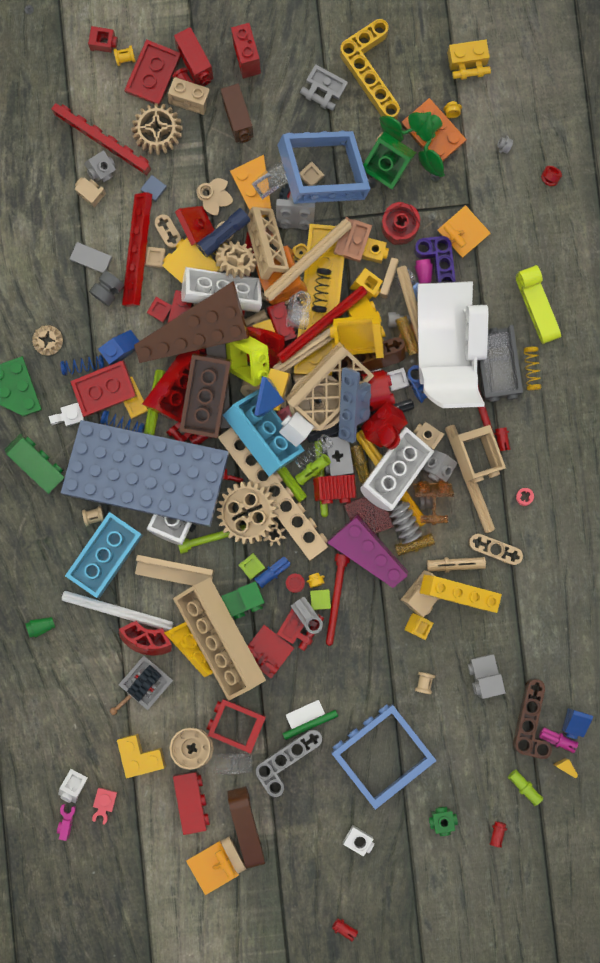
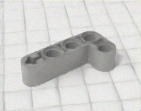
M308 730L258 764L256 775L270 796L278 797L284 791V783L278 773L321 744L322 735L318 730ZM310 734L318 735L317 742H309L308 746L310 748L306 749L305 743L301 739L304 738L306 742L310 739ZM300 744L303 751L300 754H294L292 752L293 745ZM284 755L287 761L285 764L279 765L275 761L276 757ZM268 766L270 774L267 776L261 775L259 772L260 767ZM273 782H277L281 785V789L278 792H273L270 789V785Z

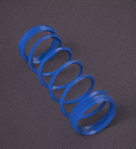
M96 355V368H95V369H94V367H93V365H92V362H91L90 357H88V371H89L90 364H91L93 370L96 371V369H97V360H98L99 368H100V369L104 368V360H103V356H102V355H99V359H98V356ZM81 358V369H80V372H79V370H78V368H77V365H76L75 360L73 359V372H72V373H71V371H70V369H69L67 360L65 361V363H64V361H61V362H60V365H61L62 375H63V376H64V375H67V367H68L69 372H70L71 374H73V373H74V364H75V367H76L78 373H81V371H82V364H83V367H84L85 371L88 372V371L86 370V368H85L83 359Z
M104 410L100 424H105L106 422V425L110 426L113 422V427H115L116 414L108 425L109 411ZM122 416V418H121L119 424L117 425V427H118V426L120 425V423H121V429H122V423H123V418H124V416ZM131 418L129 419V421H128V423H127V425H126V427H125L124 429H126L127 426H128V430H129ZM138 421L132 431L135 429V432H137ZM140 423L138 432L142 433L144 423Z

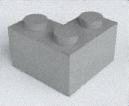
M494 654L469 659L470 664H467L469 674L474 676L475 683H472L474 694L482 699L506 694L502 676L498 673Z

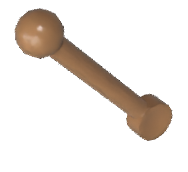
M128 695L116 707L111 708L110 714H117V710L132 696Z

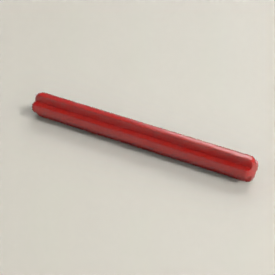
M363 286L357 288L278 353L277 359L281 363L287 361L333 323V319L339 318L367 295V290Z

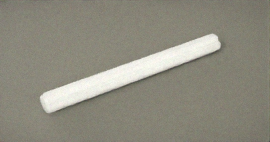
M64 591L62 595V601L130 621H137L138 623L158 629L163 628L165 631L173 628L172 621L69 591Z

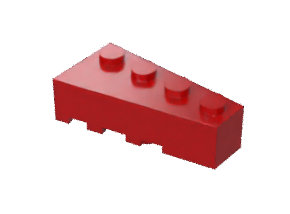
M206 349L179 354L142 405L170 420L181 423L192 354L207 355Z

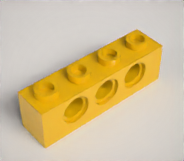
M425 574L420 589V594L494 613L498 612L502 594Z

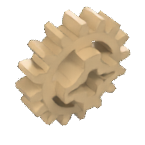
M230 241L229 245L223 243L222 248L219 247L216 253V266H220V272L226 271V276L232 274V277L236 278V275H239L241 279L244 274L250 276V272H254L257 264L255 255L252 253L253 249H247V244L241 246L239 241L236 244Z

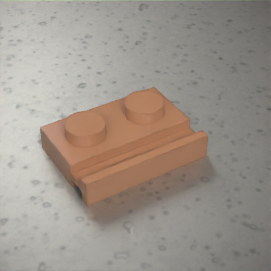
M346 217L345 219L351 223L352 227L338 240L334 254L360 263L372 225Z

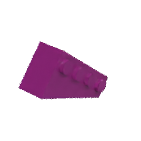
M358 514L329 538L327 542L392 588L408 576V570Z

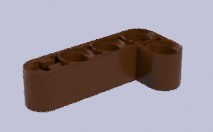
M397 337L383 341L384 358H376L375 353L355 354L353 356L371 372L403 361L406 357L405 343L403 339ZM348 356L341 361V368H352V360ZM338 371L335 372V376H336V379H337V380H338ZM357 371L360 374H365L364 371Z
M530 679L525 685L513 747L520 754L546 759L552 753L551 745L546 741L535 738L545 685L541 680ZM537 682L539 690H535L534 693V690L531 689V685H535ZM534 693V696L538 697V699L528 698V696H533ZM533 701L536 708L534 711L528 712L526 706L529 702ZM525 721H530L532 724L531 729L528 731H524L522 728ZM521 740L527 741V748L524 750L518 748V743ZM541 744L546 745V752L544 754H538L537 748Z
M247 786L227 791L229 808L245 867L248 869L264 865L265 858L252 813Z

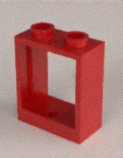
M250 23L231 27L233 46L242 78L261 74L260 58Z
M191 27L175 34L176 49L181 53V58L195 84L206 86L211 83L212 79H214L212 66Z
M223 698L222 702H217L214 712L217 713L215 719H210L206 728L209 731L208 736L251 754L266 716ZM225 706L257 719L246 745L215 732Z

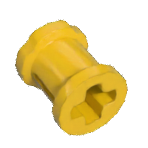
M132 45L122 50L113 49L117 66L129 61L136 62Z

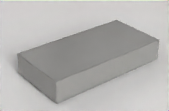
M77 242L70 260L103 273L105 270L107 271L112 256Z

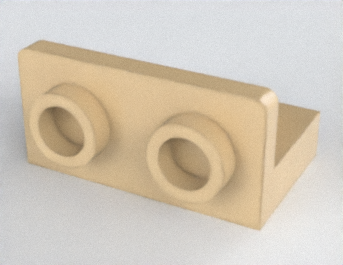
M175 77L168 92V102L171 105L204 115L209 88Z

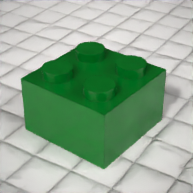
M384 132L378 138L363 166L367 174L393 189L400 181L417 152Z

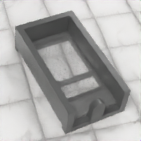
M509 325L508 328L489 329L486 360H478L483 400H488V402H497L503 397H507V400L518 399L519 395L523 393L513 325Z

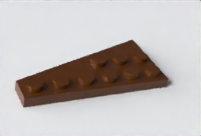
M234 281L137 342L134 347L139 363L249 338Z

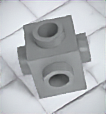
M104 150L84 163L88 169L89 177L95 180L96 183L100 180L103 183L113 177L111 173L116 170L114 161L111 157L107 156Z
M434 450L423 470L429 474L428 477L433 481L438 482L441 480L447 482L457 462L447 454Z

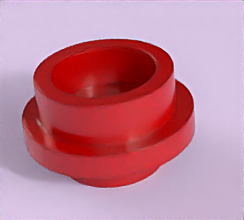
M295 573L287 577L286 587L290 592L297 593L304 588L305 581L301 575Z

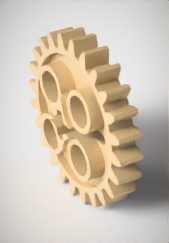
M249 481L247 485L246 482H241L240 486L233 484L234 490L227 488L229 494H222L225 500L218 501L222 508H217V511L221 512L222 515L217 516V518L223 520L219 526L226 527L223 533L230 532L228 538L236 536L235 542H239L241 539L243 544H247L248 539L250 544L255 543V539L260 542L262 541L261 535L265 538L268 537L267 531H274L271 525H277V522L273 520L274 517H279L278 514L274 513V510L279 509V507L273 506V503L277 500L270 499L273 493H265L267 487L260 489V483L253 485V481ZM251 495H254L256 499L253 505L249 502ZM234 503H237L239 506L236 513L232 509ZM259 505L263 506L261 509L250 512L248 516H241L235 521L233 520V517L246 513L247 509H254ZM259 512L263 515V521L261 523L257 520V514ZM242 520L246 523V529L244 531L240 528V522Z

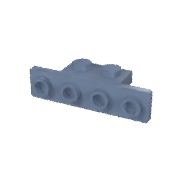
M344 367L342 368L339 438L354 443L356 442L357 425L368 420L370 416L371 384L364 382L359 385L360 373Z

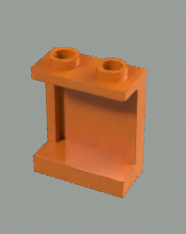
M286 245L283 248L290 269L295 264L293 258L295 254ZM273 259L275 265H281L277 259ZM256 264V270L264 292L284 274L282 272H273L268 280L261 279ZM299 275L278 296L268 302L275 305L308 291L306 284Z

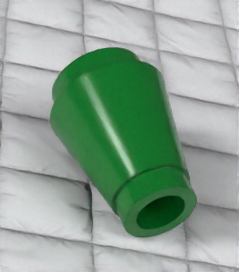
M52 617L29 620L30 622L25 623L30 638H37L55 628Z

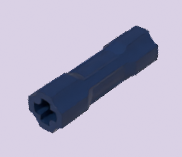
M239 208L211 234L197 243L198 249L205 257L210 256L221 244L250 222L249 216L243 209Z

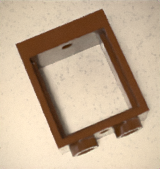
M239 83L221 88L222 102L235 142L245 143L250 141L254 137L253 126Z

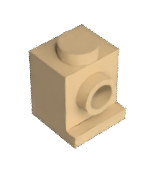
M81 177L75 184L76 193L94 208L106 195L104 188H99V185L92 179L88 181L86 178Z
M427 422L423 425L419 423L413 432L432 450L435 449L444 436V433L438 431ZM427 431L430 432L431 437L426 438L424 436V433Z

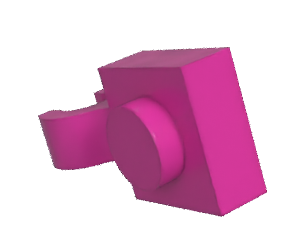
M62 804L60 813L64 819L58 824L57 834H60L59 840L67 841L70 837L76 807L72 806L71 812L67 813L65 811L66 804Z

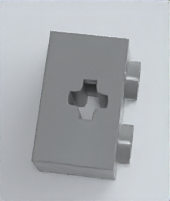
M339 437L325 438V443L322 444L323 454L327 455L331 461L330 465L325 467L326 474H330V476L353 475L349 442ZM335 452L343 456L340 458V462L332 459L335 456Z

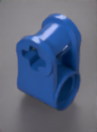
M414 365L409 368L406 376L416 398L420 403H423V400L427 398L424 393H421L423 392L424 384H420L419 379L416 380L411 377L412 370L419 371V365Z

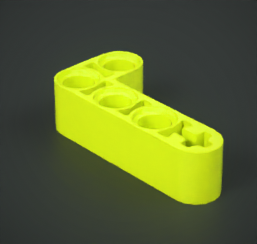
M535 265L519 271L516 275V282L541 343L545 344L560 338L561 332L541 285L543 281L541 271Z

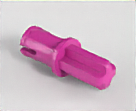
M542 728L539 737L554 744L556 748L559 746L571 753H575L576 750L574 748L577 749L578 742L564 737L562 733L558 734L547 728Z

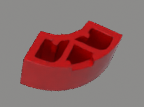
M134 621L119 629L121 640L135 652L150 656L171 652L172 644L164 634L163 628L149 630L142 627L137 621Z

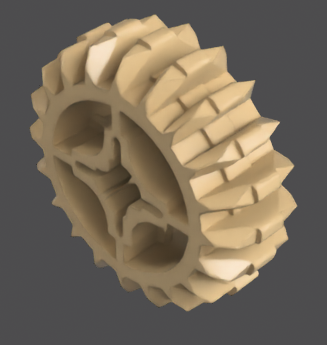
M155 103L152 109L150 105H147L148 110L145 111L141 108L142 115L136 114L137 120L132 121V124L135 126L131 128L132 132L135 133L133 139L137 140V146L142 145L143 151L148 149L149 154H152L154 150H156L157 155H160V150H163L166 154V148L174 149L172 143L175 145L179 144L176 138L182 137L180 133L183 130L180 125L181 119L177 118V112L172 113L171 107L166 110L164 104L161 105V108H158V104ZM153 117L151 123L145 124L147 120ZM160 117L166 118L172 125L162 123ZM157 123H158V126H159L160 129H159V131L157 132V135H156V132H155L154 129H155V127H157ZM169 132H171L168 138L161 141V138L164 135L169 134ZM142 134L152 135L155 142L147 140Z

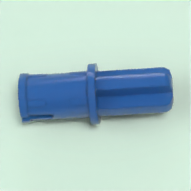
M282 557L271 567L268 566V569L255 578V580L263 588L274 578L277 579V576L291 564L286 557Z

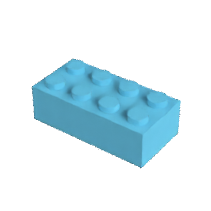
M258 389L233 404L223 414V417L267 475L271 476L294 461L305 450L300 444L295 447L279 433L283 427L281 424L282 420L274 409L263 417L254 415L259 394Z
M109 512L65 577L94 597L100 598L143 534Z

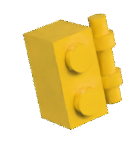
M487 39L449 45L447 54L450 71L459 70L452 72L453 79L460 78L465 80L467 77H483L485 74H491L490 66L483 67L488 64L490 58Z

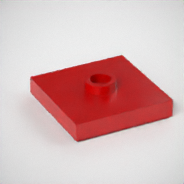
M203 206L179 208L175 211L191 246L197 245L205 236L214 231Z

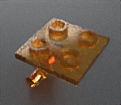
M418 481L417 484H413L415 497H432V515H420V523H432V525H436V523L448 524V515H436V497H454L452 485L443 481H438L437 484H429L428 481Z

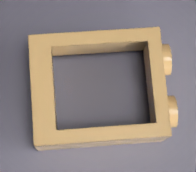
M490 425L459 434L450 439L465 483L473 481L474 484L483 481L484 476L487 475L489 478L500 475L499 471L506 468ZM481 438L491 469L474 473L464 443Z

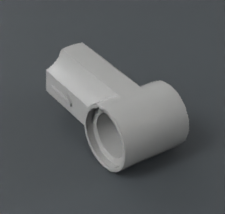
M305 596L291 605V608L309 633L318 634L322 631L323 622ZM312 620H318L320 623L316 631H312L309 628V623Z

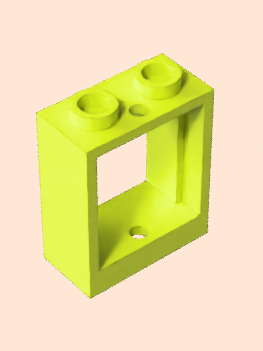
M251 336L247 339L225 343L227 359L232 360L230 373L254 387L261 384L262 376L268 378L270 370L267 345ZM247 354L250 357V366L247 363Z

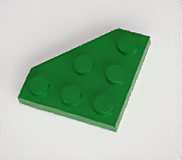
M21 356L0 364V406L25 417L42 411L24 357Z

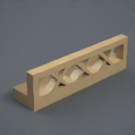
M252 207L248 213L250 222L247 224L260 277L261 279L268 280L273 272L286 273L289 270L273 209ZM262 215H268L269 221L265 220ZM266 228L273 232V237L266 232ZM270 243L277 247V252L270 247ZM273 259H277L281 265H275Z
M137 555L136 575L191 586L208 578L213 580L214 570L141 555Z

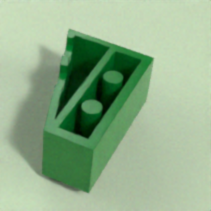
M20 433L4 450L22 470L49 494L65 478L62 474L64 470L55 463L53 465L48 461L50 457L43 450L39 452L34 447L36 444L28 436L25 438Z

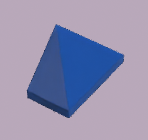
M263 376L254 415L261 417L285 402L271 379Z

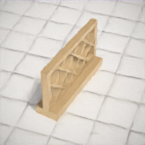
M340 342L286 397L287 402L319 431L340 411L341 361L348 356L352 360V368L350 369L364 371L367 374L362 381H359V385L364 382L368 383L374 376ZM338 371V381L327 382V375L330 372ZM325 385V395L314 396V388ZM327 385H338V395H328ZM338 398V406L336 408H328V399ZM311 399V409L303 410L299 406L303 400ZM314 399H325V409H314ZM325 412V419L318 424L314 420V413Z

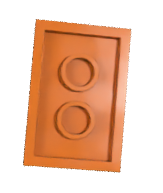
M430 98L414 111L419 113L431 112V115H437L441 119L443 126L435 132L436 136L429 144L428 150L435 151L441 157L442 162L466 142L467 139ZM408 117L401 122V125L406 130L411 128ZM410 132L409 134L424 150L427 142L422 140L416 134L417 132Z

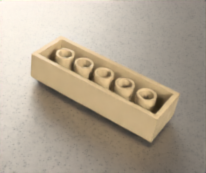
M211 578L190 587L173 598L228 701L266 681Z

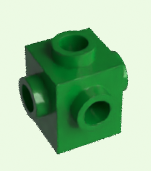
M446 806L435 808L436 811H431L432 817H429L430 829H434V832L440 836L451 835V832L455 831V825H458L456 813L453 814L450 808L447 809ZM446 819L448 821L447 825H441V820Z

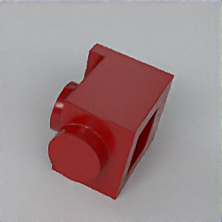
M91 26L88 41L90 51L97 50L112 53L113 48H116L118 43V37L115 36L114 30Z

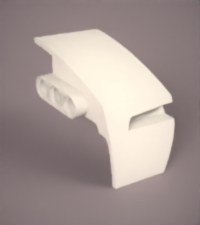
M472 281L418 284L419 382L424 384V394L441 408L484 407V401L478 390L477 360H486L488 306L472 305Z

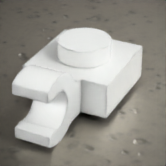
M78 403L61 407V414L49 416L52 425L65 422L66 427L78 424L80 420H84Z

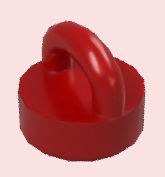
M546 166L541 175L542 181L548 186H556L562 177L561 171L554 166Z

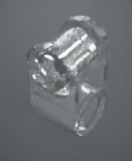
M299 291L290 297L286 316L287 327L307 329L311 301L310 295L307 292Z

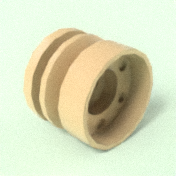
M182 729L171 740L169 747L170 756L174 763L181 768L188 770L201 768L212 758L214 751L213 741L202 729ZM195 743V748L197 749V752H192L191 754V749L188 747L189 745H193Z

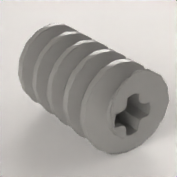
M404 501L398 502L392 510L393 512L389 515V518H396L392 525H399L395 532H402L398 538L405 539L401 544L414 541L422 535V531L417 530L419 524L414 523L416 517L411 516L413 510L408 509L410 503Z

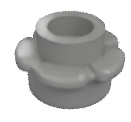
M508 135L504 138L501 137L497 144L499 153L504 152L507 154L513 145V140Z

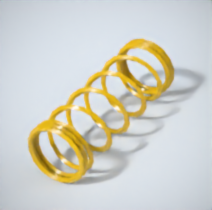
M526 347V348H524V349H523V350H524V354L530 356V357H528V358H526V359L539 356V355H533V354H526V353H525V352H536V351H538L539 348H538V347ZM526 359L524 360V361L527 362V363H533V364L527 365L526 367L531 366V365H535V364H539V362H529V361H526ZM525 367L526 370L533 371L525 375L528 378H533L532 380L526 382V384L529 385L526 389H541V384H528V382L541 379L540 377L527 376L528 374L539 372L540 370L527 369Z

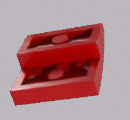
M247 327L249 336L268 346L269 367L273 369V366L280 362L276 356L284 349L285 337L269 330ZM247 354L248 362H250L249 354Z

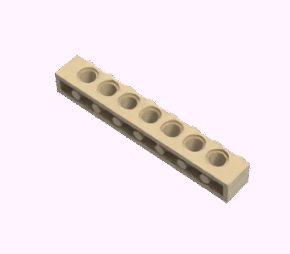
M232 427L221 434L218 439L249 481H253V485L260 483V489L267 487L265 493H268L270 488L274 486L280 489L278 496L270 497V499L277 500L273 503V506L279 507V509L274 510V513L279 515L277 517L308 560L311 561L328 548L327 538L323 533L319 535L315 530L317 525L311 517L307 519L303 514L306 510L301 503L298 502L296 504L292 499L294 494L289 487L284 488L280 483L283 481L280 475L275 472L266 481H260L258 474L264 471L258 462L254 466H249L246 463L247 458L253 455L247 447L241 451L235 448V444L242 440ZM283 502H289L292 505L289 512L281 510L280 506ZM295 517H300L303 520L301 527L297 528L292 525V520ZM311 532L314 534L315 539L312 543L304 541L303 536L305 533Z

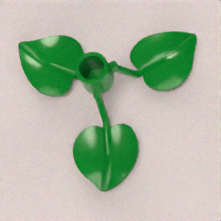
M431 112L411 113L408 117L411 128L408 130H402L400 122L393 117L381 116L379 118L383 132L388 133L400 142L403 141V135L412 131L417 132L416 134L427 142L424 146V151L418 153L421 165L432 175L445 176L441 157L435 151L428 150L429 144L436 136L435 132L443 126L441 119L437 115H431Z

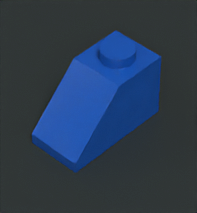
M129 330L112 338L98 350L109 365H112L135 351L134 345L139 340Z
M568 708L562 731L567 733V737L578 739V736L584 737L593 716Z

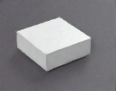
M404 367L387 373L391 377L392 386H389L391 392L410 386Z

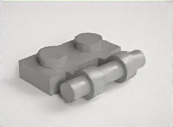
M315 64L306 80V83L312 86L310 89L302 87L300 94L306 96V99L309 101L317 102L320 104V107L333 111L336 104L330 101L331 98L339 100L348 82ZM317 89L326 93L324 98L316 94Z

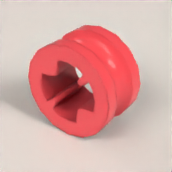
M528 488L520 489L516 495L517 502L522 506L529 505L534 499L533 491ZM522 492H525V494L528 493L530 495L528 497V502H525V500L522 501L520 499L522 496Z

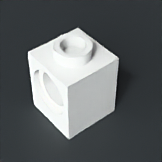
M352 825L343 841V845L362 856L366 852L369 854L375 843L372 842L374 839L371 835ZM357 837L365 839L363 846L355 845L354 841Z

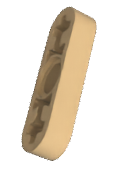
M474 534L469 539V546L472 550L507 564L517 565L523 559L520 549L485 535ZM479 537L481 538L480 542L487 544V540L490 541L487 546V552L483 551L484 546L479 545L476 548L473 539L476 540ZM493 544H498L501 547L500 554L494 555L491 553L490 548ZM506 547L508 548L506 552L513 553L516 551V555L519 558L512 562L510 556L505 555L504 559L501 556L504 554Z

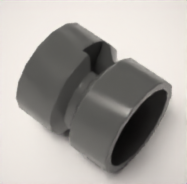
M105 270L99 277L100 282L95 283L89 292L109 307L115 299L114 294H119L125 285Z

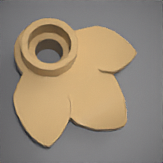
M216 178L210 183L199 185L197 188V197L203 201V208L209 214L217 216L219 214V207H226L233 203L231 195L225 191L228 181ZM208 190L210 194L204 196L203 191Z

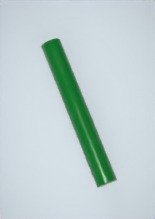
M333 710L282 733L284 739H290L337 718L338 714L336 710Z

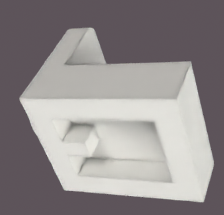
M70 769L59 788L58 795L61 796L60 798L68 803H76L88 777Z

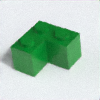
M256 581L221 596L234 620L245 616L244 612L250 609L252 613L263 609L262 604H265Z

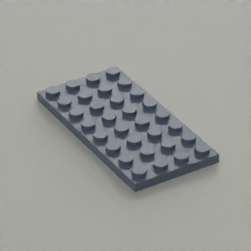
M80 420L61 494L211 527L229 452Z

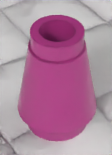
M431 259L417 260L414 267L419 283H431L433 269Z

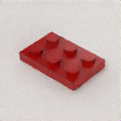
M146 39L125 87V93L153 104L157 103L160 106L181 58V53Z
M123 360L70 381L83 417H88L137 397L125 361Z

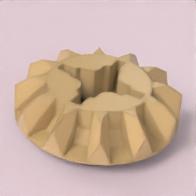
M51 325L41 326L35 330L32 337L34 348L42 355L48 356L57 353L63 344L61 332ZM49 333V337L53 341L48 342V345L46 346L45 342L42 341L40 338H46Z

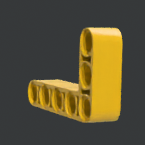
M377 19L342 42L340 57L381 116H390L397 120L400 111L399 104L364 55V53L387 38L388 23L383 19ZM382 28L384 32L377 33L375 29ZM366 38L369 42L361 43L360 39ZM346 48H350L353 50V52L347 54L344 52V50ZM361 63L364 67L357 69L354 65ZM371 78L374 80V83L367 84L365 80ZM381 93L385 98L377 99L376 95ZM394 109L396 113L389 115L386 110Z

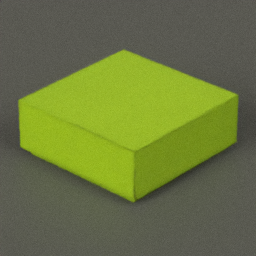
M254 553L239 564V567L250 580L265 569Z
M329 589L310 591L311 606L314 610L331 609Z

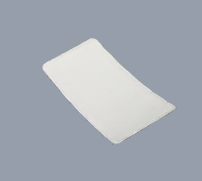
M317 700L286 714V718L293 729L325 713L320 701Z

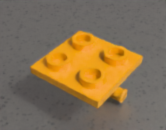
M466 205L437 230L442 236L450 239L452 248L461 258L466 256L491 234Z
M220 841L186 860L205 895L239 876Z

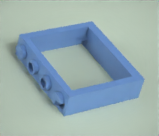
M353 131L286 133L282 135L277 146L294 204L364 200L370 191V186ZM345 145L356 183L303 186L292 148Z
M386 704L378 710L380 714L375 718L370 716L363 722L364 726L360 730L355 728L348 734L349 738L345 742L340 740L332 747L334 750L331 752L375 810L436 762V759L392 704L390 706ZM390 714H393L426 757L376 797H373L340 754Z

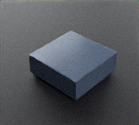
M151 175L140 190L143 193H151L152 200L156 202L167 189V186Z

